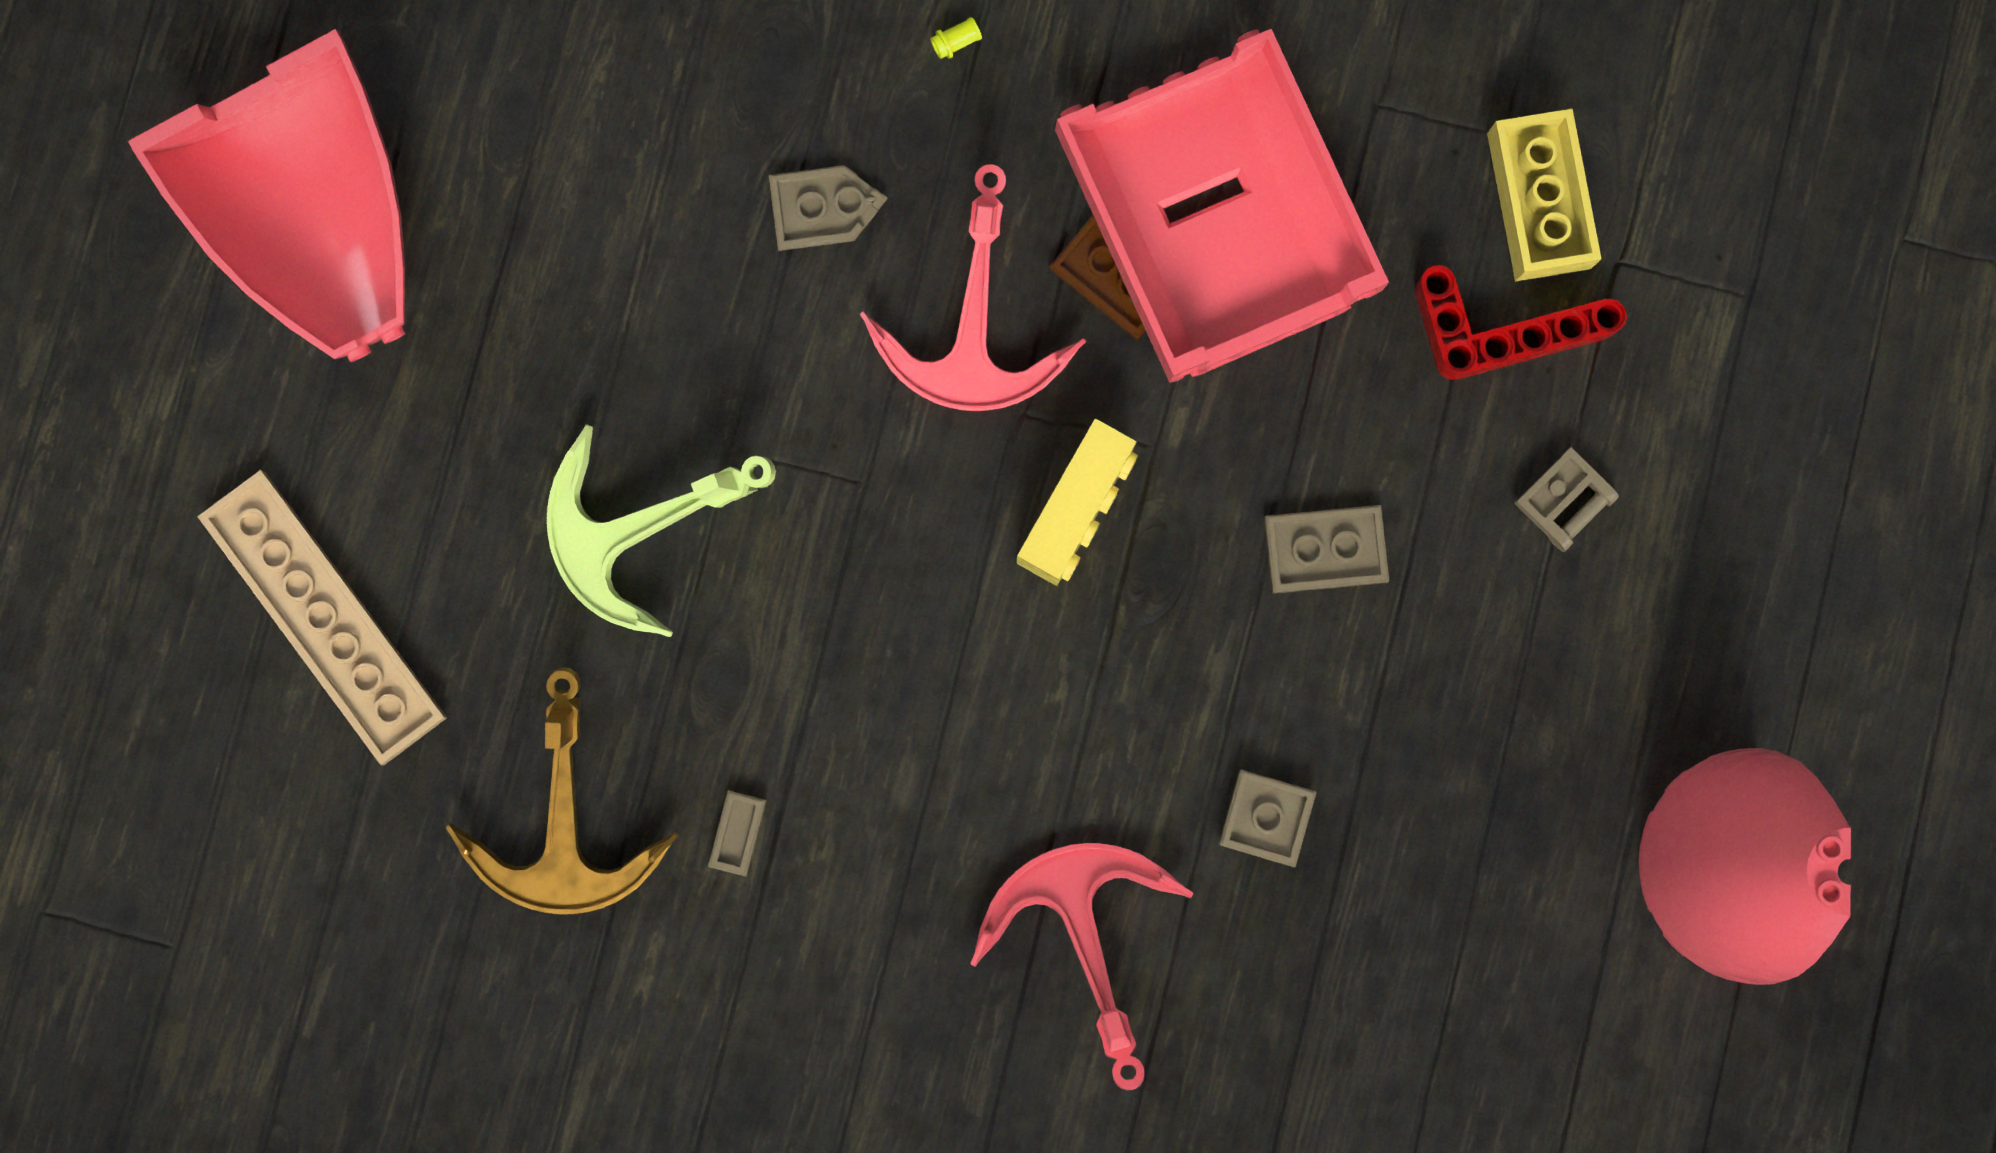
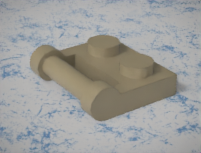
M1571 447L1514 504L1548 536L1554 546L1565 552L1573 544L1572 539L1606 505L1611 506L1619 498V495ZM1589 486L1595 493L1593 497L1560 528L1553 520Z

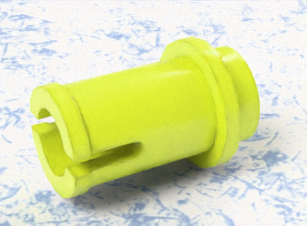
M970 17L944 32L940 29L937 30L936 36L931 38V43L940 59L946 56L950 59L953 57V52L981 40L982 35L975 20Z

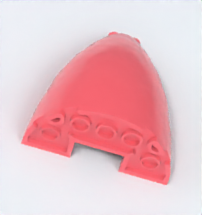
M334 29L266 66L270 75L212 107L196 104L128 142L162 197L204 252L246 295L290 330L332 358L338 359L347 356L349 361L353 362L371 353L370 345L380 340L387 344L406 334L402 328L405 324V257L402 216L392 164L367 91L340 32Z
M1763 748L1737 749L1712 755L1676 777L1665 789V793L1648 816L1639 851V877L1649 912H1652L1655 921L1663 932V936L1671 946L1682 956H1685L1708 973L1727 980L1756 985L1776 984L1798 977L1816 963L1833 943L1850 917L1851 885L1843 883L1838 877L1837 871L1842 861L1851 859V827L1819 779L1800 761L1778 751Z

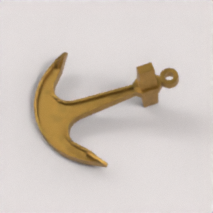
M559 668L554 671L548 678L546 685L547 692L555 701L546 709L545 748L554 749L546 848L543 856L537 862L528 866H514L504 862L485 844L452 823L446 826L463 858L479 878L492 890L520 906L552 914L590 912L604 908L626 897L638 888L653 872L671 843L679 836L674 832L670 836L642 850L622 867L612 870L599 869L589 864L582 856L578 842L572 745L580 737L581 698H574V696L580 690L581 682L578 674L570 668ZM561 678L566 679L570 683V689L567 691L561 690L557 685V680Z

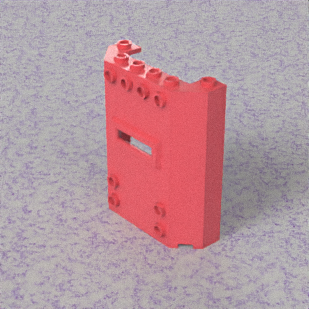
M1256 29L1243 34L1237 39L1238 43L1235 44L1231 56L1222 60H1219L1218 57L1207 59L1198 65V70L1187 75L1183 71L1174 73L1163 80V85L1151 90L1148 86L1141 87L1128 95L1129 99L1116 105L1114 101H1109L1096 108L1093 104L1084 108L1080 104L1064 110L1060 114L1061 118H1058L1056 122L1055 132L1169 383L1178 381L1188 374H1191L1192 377L1204 374L1338 316L1351 309L1350 305L1363 298H1370L1381 292L1389 283L1272 29L1259 33V30ZM1236 177L1238 178L1244 191L1243 193L1175 222H1169L1164 208Z

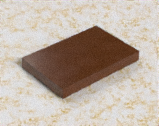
M1092 215L1049 266V269L1138 341L1146 330L1094 215Z

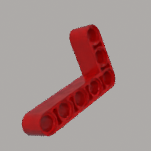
M1441 265L1432 266L1423 273L1415 286L1416 299L1436 367L1444 378L1450 380L1466 378L1605 340L1618 332L1625 325L1627 319L1626 310L1619 301L1603 299L1472 335L1456 278L1451 270ZM1431 278L1439 280L1444 286V292L1442 294L1430 292L1426 281ZM1603 311L1610 315L1612 318L1611 328H1606L1599 324L1597 320L1598 312ZM1439 315H1447L1452 318L1455 326L1454 330L1445 331L1441 329L1438 325L1437 317ZM1562 321L1569 322L1574 326L1576 331L1575 338H1569L1562 334L1560 330V323ZM1530 331L1538 337V348L1528 347L1524 343L1523 332ZM1493 341L1500 345L1502 349L1501 358H1493L1487 353L1485 348L1486 342ZM1456 351L1461 353L1465 358V367L1456 368L1452 366L1448 360L1449 352Z

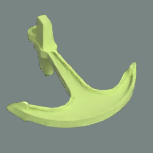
M586 425L566 453L550 490L547 506V532L554 562L571 592L599 617L632 630L658 633L671 637L673 634L671 630L666 628L647 611L621 598L615 591L611 580V569L616 557L625 549L706 505L721 508L732 501L758 491L757 488L769 486L775 479V466L766 457H750L744 462L741 470L735 467H728L719 473H713L691 483L694 492L610 522L600 523L592 520L585 513L580 501V490L589 462L593 431L592 426ZM757 465L763 468V476L760 479H756L754 476V469Z

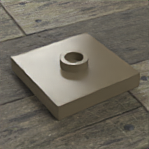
M1240 770L1219 845L1296 867L1316 791Z

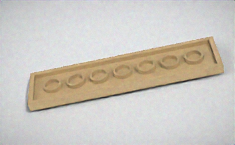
M258 471L197 516L380 765L387 764L447 719L435 700L264 471Z

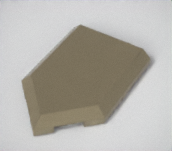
M845 165L769 175L778 251L855 241L888 198L859 178L856 173Z

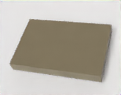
M1381 505L1264 517L1272 594L1389 582Z

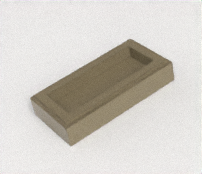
M728 790L708 867L742 876L748 875L767 800Z

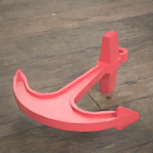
M993 164L981 167L975 176V185L982 195L972 201L969 233L975 241V247L957 339L952 351L944 358L934 362L922 361L913 357L892 333L871 319L865 311L860 313L875 347L889 369L901 382L912 391L936 404L967 411L1004 408L1033 396L1045 388L1066 367L1078 349L1086 343V340L1082 338L1077 343L1055 351L1028 369L1018 372L1001 369L989 357L986 339L990 245L1000 235L1003 204L995 195L1000 193L1006 184L1004 171L999 166ZM988 172H992L998 177V183L993 188H989L983 183L984 175Z
M1083 843L1056 848L1023 865L998 890L990 903L980 927L971 965L976 967L982 957L1000 939L1015 914L1024 907L1039 904L1046 905L1057 911L1065 923L1101 1014L1096 1026L1102 1039L1106 1056L1116 1061L1112 1069L1113 1079L1121 1089L1134 1090L1144 1080V1067L1141 1061L1131 1056L1136 1048V1042L1130 1029L1128 1017L1115 1007L1092 911V900L1097 889L1105 882L1114 878H1127L1158 891L1183 895L1188 898L1192 897L1193 892L1185 888L1165 869L1143 855L1129 849L1100 843ZM1126 1066L1133 1067L1136 1070V1076L1131 1080H1126L1121 1076V1071Z

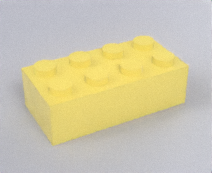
M1573 109L1496 121L1487 133L1515 282L1591 269L1601 260V254Z
M1094 419L1018 553V565L1056 586L1061 578L1069 581L1081 558L1075 553L1080 545L1086 548L1089 546L1100 524L1095 521L1099 511L1107 514L1119 491V488L1115 487L1114 484L1118 477L1125 481L1136 462L1138 454L1134 453L1133 450L1137 441Z

